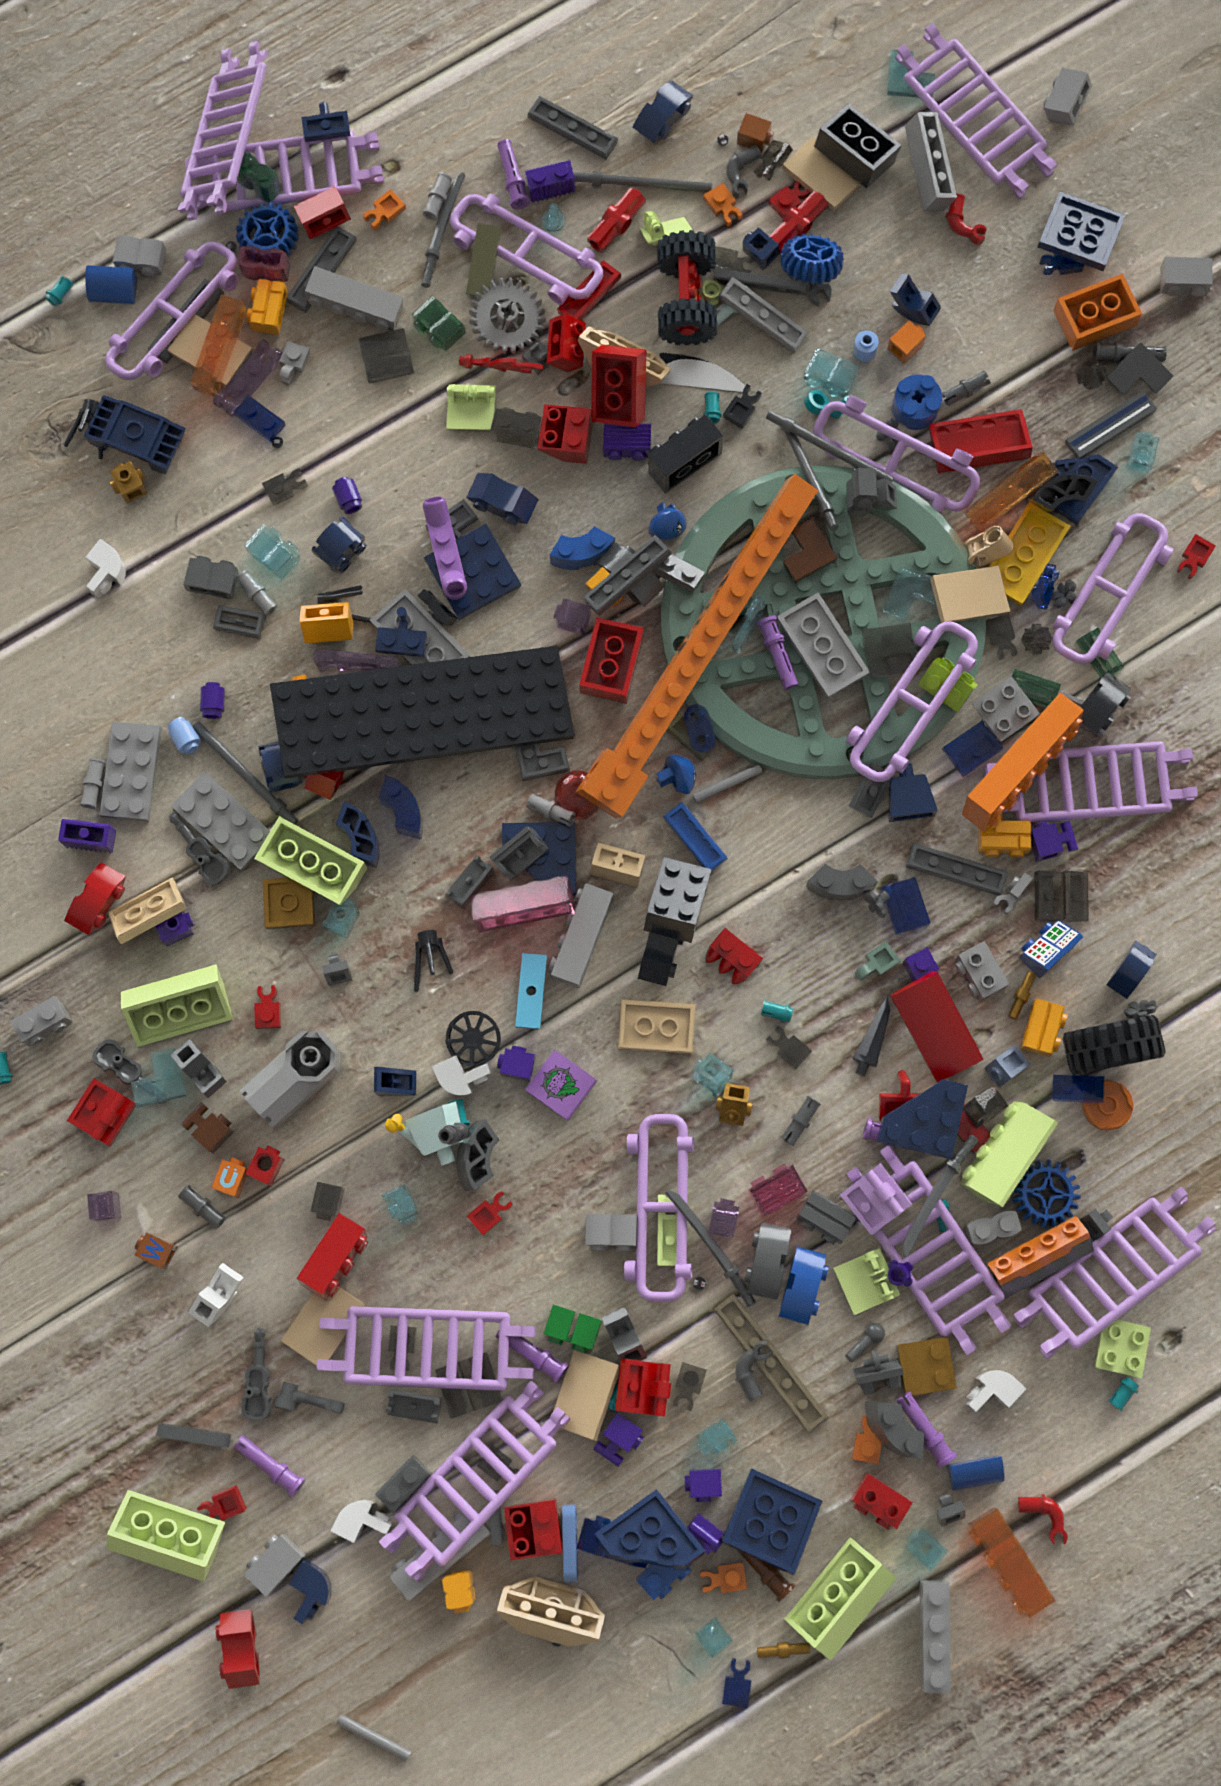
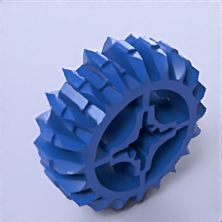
M261 202L260 208L257 209L252 205V212L244 210L245 218H239L240 225L236 226V239L239 242L240 250L244 251L247 258L252 257L255 263L260 259L263 265H265L267 260H270L274 265L277 258L283 262L284 254L290 256V249H296L295 242L299 239L298 225L294 216L290 215V211L288 209L283 210L280 204L274 208L271 202L268 207H265ZM284 226V235L281 239H279L278 235L281 232L280 229ZM256 228L257 232L254 234V238L250 240V234Z
M802 234L801 237L794 236L793 239H788L782 248L780 261L783 271L787 272V276L794 277L795 281L802 280L803 283L810 282L812 285L813 283L822 284L823 281L829 283L831 279H837L843 268L844 253L842 252V247L837 246L835 241L831 242L830 238H822L821 235L814 236L811 234V236H806Z
M1049 1159L1045 1161L1044 1167L1041 1160L1035 1161L1036 1169L1031 1164L1027 1170L1028 1173L1026 1172L1022 1177L1023 1180L1021 1179L1018 1183L1020 1187L1015 1188L1012 1192L1019 1194V1197L1012 1199V1203H1021V1206L1016 1208V1212L1026 1211L1022 1217L1023 1220H1027L1032 1216V1226H1035L1038 1220H1040L1041 1228H1046L1047 1221H1049L1051 1228L1057 1226L1056 1219L1061 1224L1066 1221L1064 1215L1068 1218L1074 1216L1069 1208L1076 1210L1079 1207L1072 1200L1081 1199V1195L1073 1194V1191L1080 1189V1185L1072 1186L1071 1181H1074L1076 1176L1072 1175L1069 1178L1066 1176L1070 1170L1068 1167L1059 1171L1061 1167L1060 1162H1056L1054 1167L1051 1168L1052 1163ZM1043 1173V1179L1038 1188H1027L1030 1179L1034 1175ZM1051 1175L1062 1183L1065 1192L1054 1187ZM1045 1188H1048V1191H1050L1051 1194H1053L1054 1196L1048 1197L1046 1200H1044L1043 1197H1041V1194L1037 1192L1045 1190ZM1027 1196L1038 1201L1039 1209H1041L1040 1213L1031 1207ZM1053 1200H1065L1062 1208L1057 1213L1048 1215Z

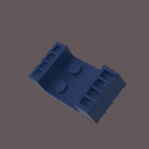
M103 395L84 437L89 444L104 451H106L107 447L113 448L148 462L151 470L166 475L185 435L186 428L169 421L163 416L126 401Z

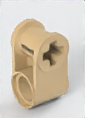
M993 526L987 531L969 538L964 544L969 552L968 564L973 565L974 563L976 569L983 568L987 564L1007 556L1013 549V542L999 526Z

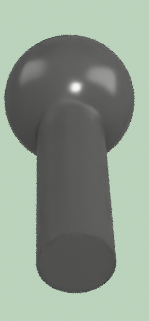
M878 1323L869 1324L865 1329V1336L845 1355L847 1360L852 1363L872 1343L881 1342L885 1336L883 1326Z

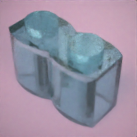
M816 349L804 372V380L812 388H825L833 397H845L848 395L858 375L859 367L850 361L837 358L829 352Z
M263 524L244 544L245 549L282 580L299 562L300 556L297 553L299 549L291 541L286 543L280 539L282 535L273 526L268 528Z

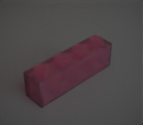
M556 876L548 880L532 881L524 885L507 886L503 889L483 891L479 894L471 895L473 921L479 933L575 913L573 890L567 876Z

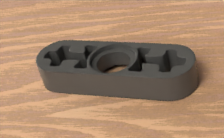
M158 1423L156 1437L229 1447L231 1434Z

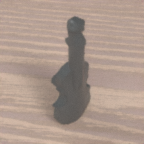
M172 813L169 816V820L189 843L186 847V854L192 858L193 862L200 866L198 874L202 875L205 882L209 885L223 882L230 873L229 863L222 857V854H214L212 846L208 844L205 838H196L186 823L180 820L178 813Z
M112 1039L105 1040L98 1045L92 1056L95 1065L102 1068L104 1072L108 1070L113 1071L116 1078H119L126 1085L135 1083L149 1096L156 1098L158 1104L167 1101V1094L160 1093L155 1086L141 1076V1065L133 1061V1058L124 1056V1047H120Z
M257 1328L254 1332V1366L248 1368L245 1372V1386L247 1388L244 1392L245 1396L241 1397L243 1401L241 1408L243 1417L254 1421L265 1420L271 1414L272 1397H269L267 1393L270 1372L264 1367L266 1345L263 1338L266 1332L263 1328Z

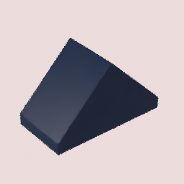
M374 1067V1093L377 1096H415L416 1070Z

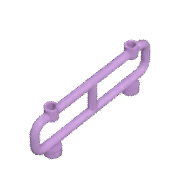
M477 194L468 195L458 203L450 215L451 227L457 232L453 237V241L463 250H468L472 243L475 242L476 237L475 231L459 222L460 216L471 204H478L485 212L489 214L494 213L529 233L515 254L499 246L497 255L552 286L547 294L552 301L559 305H562L568 296L574 299L589 297L603 278V269L594 260L595 254L590 249L584 248L580 252L500 207V200L493 194H489L487 198ZM539 239L573 258L581 267L592 269L594 276L585 288L577 290L525 261L523 258L536 240Z
M208 242L203 244L197 251L193 249L186 251L184 255L185 265L122 336L114 334L109 339L111 349L106 354L105 363L112 373L124 380L136 379L144 372L151 377H156L160 374L163 368V362L157 358L219 286L226 291H232L236 287L238 276L232 271L236 266L237 260L235 254L230 249L218 242ZM215 251L227 259L226 265L184 312L166 302L168 297L190 272L203 264L207 253ZM159 308L176 319V322L133 370L127 371L115 363L116 356L128 349L131 339Z
M849 395L846 404L834 401L825 405L821 410L813 430L815 435L893 476L894 482L932 501L931 506L935 510L943 512L944 508L954 512L963 511L972 503L979 489L980 478L976 470L969 466L973 458L969 453L956 448L951 457L863 413L867 403L852 395ZM833 411H839L897 440L898 443L886 467L852 451L837 441L825 437L823 428L829 415ZM906 446L968 476L970 486L963 499L959 502H954L946 496L894 472ZM825 451L826 455L837 459V457Z
M1134 513L1128 516L1123 524L1119 521L1116 523L1111 532L1114 538L1065 617L1059 615L1052 627L1056 629L1052 638L1053 647L1060 655L1072 662L1088 664L1097 656L1105 660L1108 659L1116 645L1115 642L1108 639L1154 563L1158 562L1165 566L1174 549L1166 545L1168 541L1166 527L1148 515ZM1142 523L1155 530L1159 538L1125 591L1105 580L1101 575L1126 538L1133 524ZM1096 585L1121 600L1089 652L1081 655L1063 645L1062 639Z
M943 622L933 631L925 626L921 627L914 639V643L920 646L921 649L867 729L864 731L860 727L855 726L846 739V743L854 747L850 755V762L858 773L872 781L884 782L889 780L896 771L902 773L909 763L906 756L964 670L970 673L977 662L973 657L978 649V641L976 636L968 629L954 622ZM946 631H951L968 642V648L960 656L956 666L931 703L927 704L905 691V689L941 635ZM900 698L923 712V715L898 752L893 755L888 767L883 772H876L860 761V755Z
M655 1114L648 1116L642 1121L638 1134H628L627 1136L628 1154H638L636 1261H625L624 1277L625 1281H636L637 1292L646 1301L672 1302L679 1299L685 1292L686 1279H692V1264H686L687 1219L673 1202H647L649 1128L654 1124H673L678 1128L677 1194L686 1203L688 1152L694 1151V1137H688L687 1124L678 1115ZM647 1212H677L676 1287L670 1292H652L646 1287Z

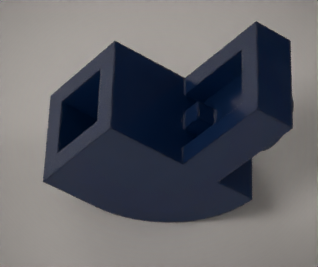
M901 273L890 290L895 300L892 307L900 315L914 323L930 326L942 308L932 292L917 289L909 274Z
M1135 941L1106 985L1128 999L1152 966L1157 954L1147 946Z
M303 1560L289 1585L307 1595L293 1618L301 1624L305 1623L307 1619L312 1621L319 1609L316 1603L319 1602L324 1606L327 1605L332 1594V1585L327 1573L309 1560Z

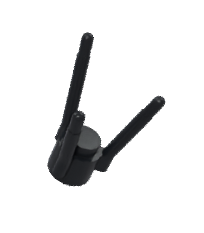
M92 399L84 400L78 417L64 443L65 447L69 446L77 429L79 432H82L85 424H90L99 405L98 401ZM98 448V458L102 460L103 450Z
M358 585L337 591L318 593V605L340 603L339 599L362 595L363 591L361 589L363 587ZM352 614V619L356 621L370 623V619H372Z
M426 930L417 934L418 941L415 942V992L419 991L422 952L427 954L431 975L435 974L432 953L437 952V948L449 974H453V969L443 947L442 938H437L436 930Z

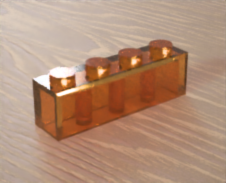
M221 294L191 378L194 390L217 397L222 384L221 381L247 313L244 301Z
M1039 451L965 509L963 513L975 529L982 532L1059 471L1045 452Z
M993 1507L968 1523L972 1529L968 1532L976 1545H982L986 1552L983 1554L985 1561L991 1569L993 1567L997 1569L1000 1574L997 1580L1005 1592L1010 1590L1015 1599L1011 1602L1020 1615L1024 1613L1025 1616L1030 1618L1056 1601L998 1508Z

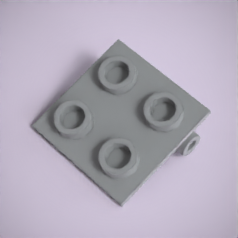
M1012 676L972 703L973 707L991 729L989 731L994 739L998 738L1000 742L1040 715Z

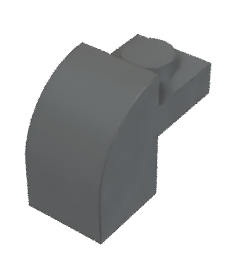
M190 1039L171 1054V1057L178 1066L193 1080L207 1098L227 1082L211 1060Z
M625 1307L612 1311L607 1316L601 1318L620 1361L621 1358L639 1361L647 1358Z

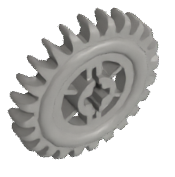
M500 278L499 286H496L491 280L490 290L486 286H482L484 295L476 292L475 296L479 302L471 301V305L475 310L470 309L469 314L475 318L470 319L469 323L476 325L472 332L474 334L480 333L477 340H486L484 345L486 348L493 345V352L501 348L502 354H506L507 349H510L511 353L515 354L517 347L523 352L524 344L531 347L533 344L531 339H539V335L536 332L543 331V327L538 325L546 321L545 317H540V315L545 313V308H538L542 304V299L534 301L537 291L529 294L530 285L528 284L522 289L521 280L515 286H513L512 278H509L507 285ZM516 304L520 306L523 312L518 311ZM496 306L498 308L497 315L490 317L491 310ZM511 306V315H509L508 318H506L505 326L502 330L504 325V315H506V313L509 312ZM524 317V322L519 328L517 318ZM491 321H497L499 328L496 329ZM512 327L516 330L515 332L506 333L507 329Z

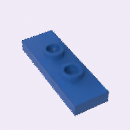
M683 802L663 816V819L702 867L711 869L712 872L728 859Z

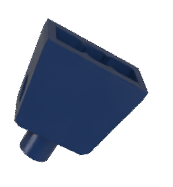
M908 763L906 769L902 773L899 772V777L890 780L889 822L935 817L938 810L925 774L914 775L912 763Z

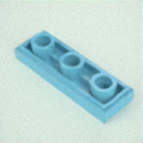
M522 953L516 1028L541 1029L547 955ZM530 988L536 990V993L532 996L527 994Z

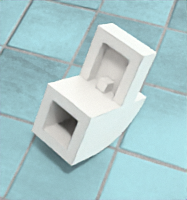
M99 539L86 556L89 563L98 570L86 587L98 599L109 592L113 581L121 586L126 576L125 564L117 551L102 539Z
M456 1055L432 1067L440 1085L446 1091L455 1095L472 1093L473 1090L469 1083L472 1081L474 1085L488 1080L487 1074L491 1073L487 1063L464 1073Z
M221 1264L209 1285L198 1294L188 1313L207 1327H210L237 1294L236 1290L243 1277L225 1264Z
M998 1370L986 1371L975 1378L982 1387L976 1386L967 1395L969 1401L965 1405L973 1412H977L993 1395L1005 1408H1009L1026 1388L1007 1372Z
M360 1500L343 1508L330 1532L354 1543L358 1540L364 1525L388 1534L394 1523L388 1521L390 1517L376 1510L374 1514L371 1513L375 1502Z

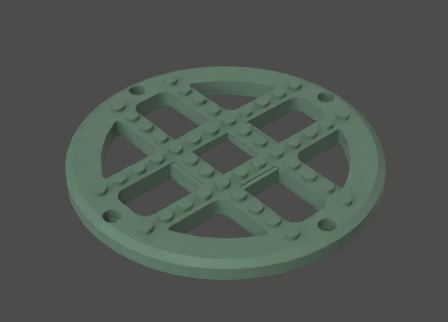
M832 465L811 466L827 501L832 504L833 514L839 525L837 530L830 531L825 518H823L828 543L835 553L837 561L794 583L783 565V560L786 557L782 547L739 616L766 611L767 617L773 615L777 617L796 606L797 601L806 600L816 593H819L821 597L841 593L851 633L847 637L870 671V674L860 680L869 723H871L890 695L884 661L891 656L919 651L921 647L914 643V639L921 627L925 626L933 631L941 624L940 618L880 629L872 590L930 579L933 575L974 570L976 567L974 563L973 565L968 564L969 552L945 518L924 499L894 481L892 484L896 486L897 509L888 511L883 506L878 508L872 506L869 514L875 515L893 525L915 543L921 551L877 560L863 559L858 553L850 516L847 513L846 483L852 478V472L855 469ZM801 467L788 468L766 474L731 491L702 515L688 532L675 556L704 571L705 574L693 594L666 580L661 606V636L667 666L676 653L675 647L678 644H682L715 592L700 593L707 574L718 555L748 525L752 526L754 531L789 477L796 474L807 482ZM814 497L809 505L818 507V503ZM986 617L954 622L971 631L978 641V649L973 657L977 662L970 673L964 670L974 679L984 650ZM776 621L779 632L784 635L783 645L799 683L796 687L788 689L799 737L786 734L759 722L740 709L722 691L723 689L758 682L781 680L770 651L722 661H710L684 701L690 713L714 739L734 754L752 764H759L760 767L773 772L808 779H841L862 775L852 767L851 762L847 759V755L854 748L846 743L848 736L832 738L826 734L813 676L778 621ZM946 631L941 635L933 648L945 646L946 653L944 658L956 666L960 656L967 650L968 642L955 633ZM925 691L920 700L930 704L935 696ZM942 703L906 758L933 740L947 726L957 712L945 703ZM893 706L860 755V761L867 767H869L870 763L877 764L883 769L888 767L891 758L898 752L923 715V712L911 706L902 716L897 717Z

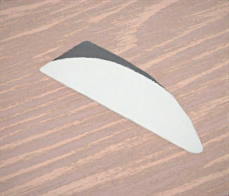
M661 352L659 355L665 364L671 368L670 373L661 383L743 392L745 385L734 375L716 364L701 358L682 354Z

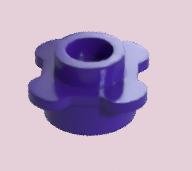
M897 1260L890 1261V1269L888 1271L889 1282L896 1286L904 1285L909 1287L912 1285V1264L909 1262L899 1263Z

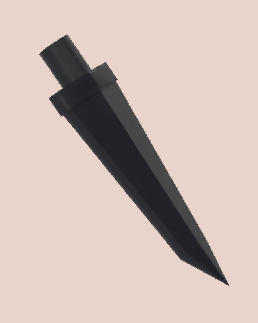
M887 995L853 1057V1060L859 1062L856 1074L865 1077L869 1066L877 1067L891 1011Z

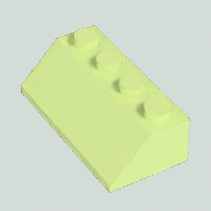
M280 816L254 858L338 905H341L354 892L368 869L363 861Z
M217 964L121 992V1009L137 1047L233 1020L225 986Z
M1014 1101L1005 1109L1004 1117L1000 1123L992 1128L990 1138L986 1144L978 1149L973 1163L964 1170L959 1184L981 1201L1003 1207L1058 1125V1122L1026 1103Z
M128 1490L107 1533V1550L205 1582L214 1561L225 1522Z
M850 1537L785 1617V1620L815 1649L831 1661L897 1577Z

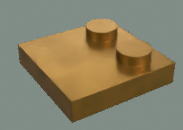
M290 878L263 879L264 926L266 929L315 926L314 891Z
M948 1337L897 1345L899 1363L904 1374L902 1375L904 1393L910 1391L911 1395L957 1389Z

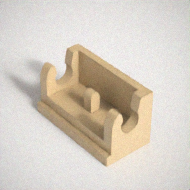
M598 843L591 864V875L638 888L646 855Z

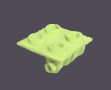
M647 211L644 214V227L640 228L647 243L657 245L658 240L662 239V236L665 234L670 236V232L679 233V230H684V232L692 230L684 217L661 223L653 211Z
M449 384V387H447L446 429L493 431L496 386Z
M880 1248L833 1268L854 1315L900 1295L897 1286L889 1282V1268Z
M1118 1319L1100 1333L1094 1367L1100 1370L1142 1378L1151 1327Z

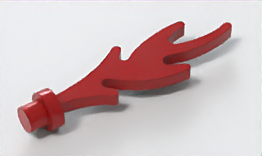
M471 354L459 357V365L465 366L467 369H472L473 365L503 372H506L507 369L531 374L532 369L543 370L544 366L537 363L516 362V358H500L490 361L489 357L473 359Z

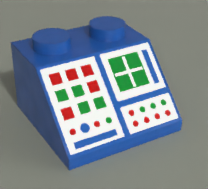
M1059 920L1053 925L1048 922L1039 931L1041 936L1036 941L1031 938L1021 947L1024 952L1019 958L1039 979L1083 938L1079 932Z

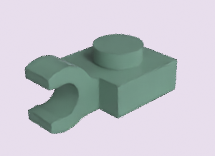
M886 941L866 954L865 957L869 962L858 968L855 975L860 981L873 971H876L878 976H881L901 961Z

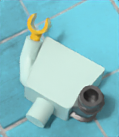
M456 1102L439 1106L405 1120L406 1123H402L403 1118L400 1114H394L392 1119H387L385 1123L387 1131L391 1133L398 1131L399 1134L420 1150L422 1155L426 1156L437 1152L441 1166L455 1161L451 1147L462 1143L463 1139L468 1136L467 1126L464 1123H460Z

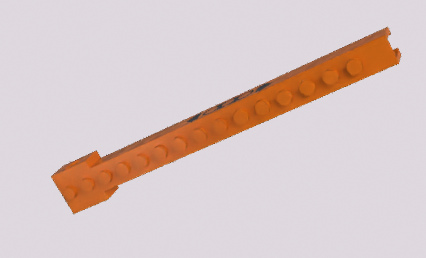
M793 474L784 482L614 751L609 748L601 751L576 790L578 794L615 819L624 816L648 778V775L641 771L642 767L818 492L816 488L796 474Z

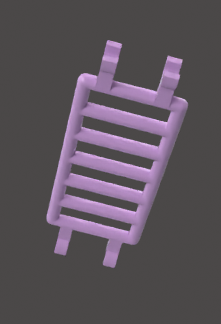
M931 23L925 28L927 33L923 35V38L934 46L937 50L919 64L905 44L897 49L899 54L895 56V59L909 71L904 76L905 82L932 112H938L940 122L995 184L1005 180L1012 188L1014 195L1018 199L1026 195L1025 190L1029 188V185L1016 175L1015 171L1033 159L1046 178L1054 173L1057 163L1042 151L1047 147V141L957 39H952L947 43L940 35L937 27ZM954 50L962 60L923 88L915 78ZM969 67L976 77L938 105L930 95ZM981 84H984L991 94L953 122L945 112ZM998 100L1006 111L968 139L960 128ZM1013 117L1021 127L985 155H982L975 145ZM1028 134L1036 144L1000 172H997L989 162Z
M258 41L250 42V58L247 67L234 70V68L238 67L240 59L238 57L231 59L232 51L230 49H225L221 52V69L219 74L214 75L211 79L180 191L181 197L185 199L184 202L180 203L178 211L180 213L188 211L187 219L189 221L197 219L199 195L213 192V194L208 197L206 204L209 206L216 205L215 212L217 214L226 212V194L228 188L234 187L237 181L267 69L266 64L262 63V61L267 58L268 52L267 50L259 51L260 43ZM255 75L253 83L218 92L219 86L222 83ZM250 93L247 102L213 110L215 102ZM245 112L242 121L208 129L210 121ZM240 131L238 140L202 148L204 140ZM235 151L233 159L197 167L199 159ZM229 170L227 179L192 187L194 178Z
M350 130L351 136L305 142L304 136L246 144L244 154L255 152L260 197L246 198L243 165L241 162L236 181L237 200L226 202V212L248 209L252 205L260 207L261 202L264 206H268L270 202L273 205L305 201L334 186L341 196L359 193L363 183H384L381 165L359 171L356 150H380L377 132L354 137V132ZM346 140L351 176L350 185L338 186L332 141ZM323 143L329 188L315 189L309 146L311 144ZM300 146L306 191L292 193L287 148ZM278 149L283 194L269 196L264 151ZM235 151L199 159L197 167L218 163L219 157L232 156L233 159ZM190 158L185 159L186 169ZM220 172L211 174L212 182L221 180ZM213 192L199 195L197 209L207 206V199Z
M1163 742L1065 748L1056 758L1059 761L1064 811L1049 812L1044 772L1040 777L1036 775L1040 812L1025 813L1023 793L1021 792L1017 797L1018 801L1010 811L1005 809L1002 814L1015 813L1016 821H1030L1032 823L1168 813L1172 810L1171 801H1194V797H1198L1197 787L1170 790L1167 764L1189 763L1193 759L1192 749L1165 752ZM1142 752H1156L1162 803L1147 804ZM1131 753L1137 805L1123 806L1117 754ZM1107 755L1113 807L1098 808L1092 756ZM1083 757L1088 809L1074 810L1068 758ZM996 763L986 765L984 768L985 776Z
M891 1145L882 1149L880 1152L893 1169L894 1173L890 1176L896 1183L912 1174L920 1187L906 1195L913 1204L925 1195L928 1198L933 1187L917 1163L912 1161L904 1166ZM858 1167L846 1173L853 1183H856L863 1177ZM939 1198L923 1227L941 1217L949 1230L903 1260L894 1246L905 1240L913 1222L889 1238L882 1228L875 1232L874 1236L891 1261L897 1260L899 1263L909 1262L912 1265L955 1238L963 1251L918 1281L911 1274L913 1283L909 1286V1289L942 1337L953 1333L966 1355L975 1351L977 1346L963 1328L965 1324L985 1311L989 1313L1001 1333L1009 1329L1011 1324L997 1306L1004 1299V1293ZM970 1260L978 1273L931 1303L923 1289ZM984 1281L992 1295L945 1325L937 1311Z
M1182 1187L1178 1188L1161 1204L1157 1199L1149 1198L1111 1227L1108 1233L1092 1242L1094 1252L1052 1273L1030 1289L1028 1295L1033 1302L1016 1312L1013 1316L1016 1318L1015 1322L1022 1329L1032 1318L1043 1312L1059 1331L1052 1339L1040 1345L1041 1353L1047 1360L1067 1343L1074 1349L1081 1348L1202 1254V1249L1197 1243L1215 1232L1214 1226L1216 1224L1208 1216L1190 1233H1187L1170 1213L1188 1202V1193ZM1153 1210L1188 1248L1189 1251L1178 1260L1140 1219L1149 1211ZM1131 1225L1139 1231L1169 1265L1158 1275L1121 1235ZM1113 1240L1149 1280L1139 1290H1136L1101 1250L1110 1241ZM1092 1255L1129 1296L1118 1306L1081 1265ZM1072 1270L1109 1311L1098 1321L1094 1319L1061 1280ZM1051 1286H1054L1089 1327L1076 1337L1041 1296Z
M351 1306L347 1311V1319L320 1318L319 1328L346 1329L344 1361L317 1360V1370L344 1371L343 1381L346 1384L503 1391L507 1388V1378L534 1379V1368L508 1367L509 1336L536 1337V1327L510 1326V1315L506 1312ZM357 1317H372L369 1375L354 1374ZM383 1318H398L395 1376L379 1375ZM408 1319H423L420 1377L405 1376ZM434 1320L449 1321L446 1378L430 1377ZM459 1321L474 1322L471 1379L456 1378ZM484 1322L500 1323L497 1380L482 1379Z
M532 1381L527 1384L523 1393L516 1400L506 1396L395 1513V1519L399 1524L391 1533L386 1534L379 1543L393 1554L399 1548L401 1541L409 1534L422 1547L425 1552L405 1569L407 1574L417 1582L423 1578L426 1570L434 1562L438 1566H445L556 1447V1441L552 1436L571 1419L557 1407L551 1414L550 1419L541 1427L525 1411L544 1394ZM508 1409L544 1444L534 1456L498 1421ZM490 1428L526 1463L516 1475L480 1440ZM472 1447L507 1482L498 1494L462 1459ZM454 1466L489 1502L479 1514L443 1478ZM435 1486L471 1521L461 1533L425 1497ZM417 1505L453 1541L443 1553L407 1517Z

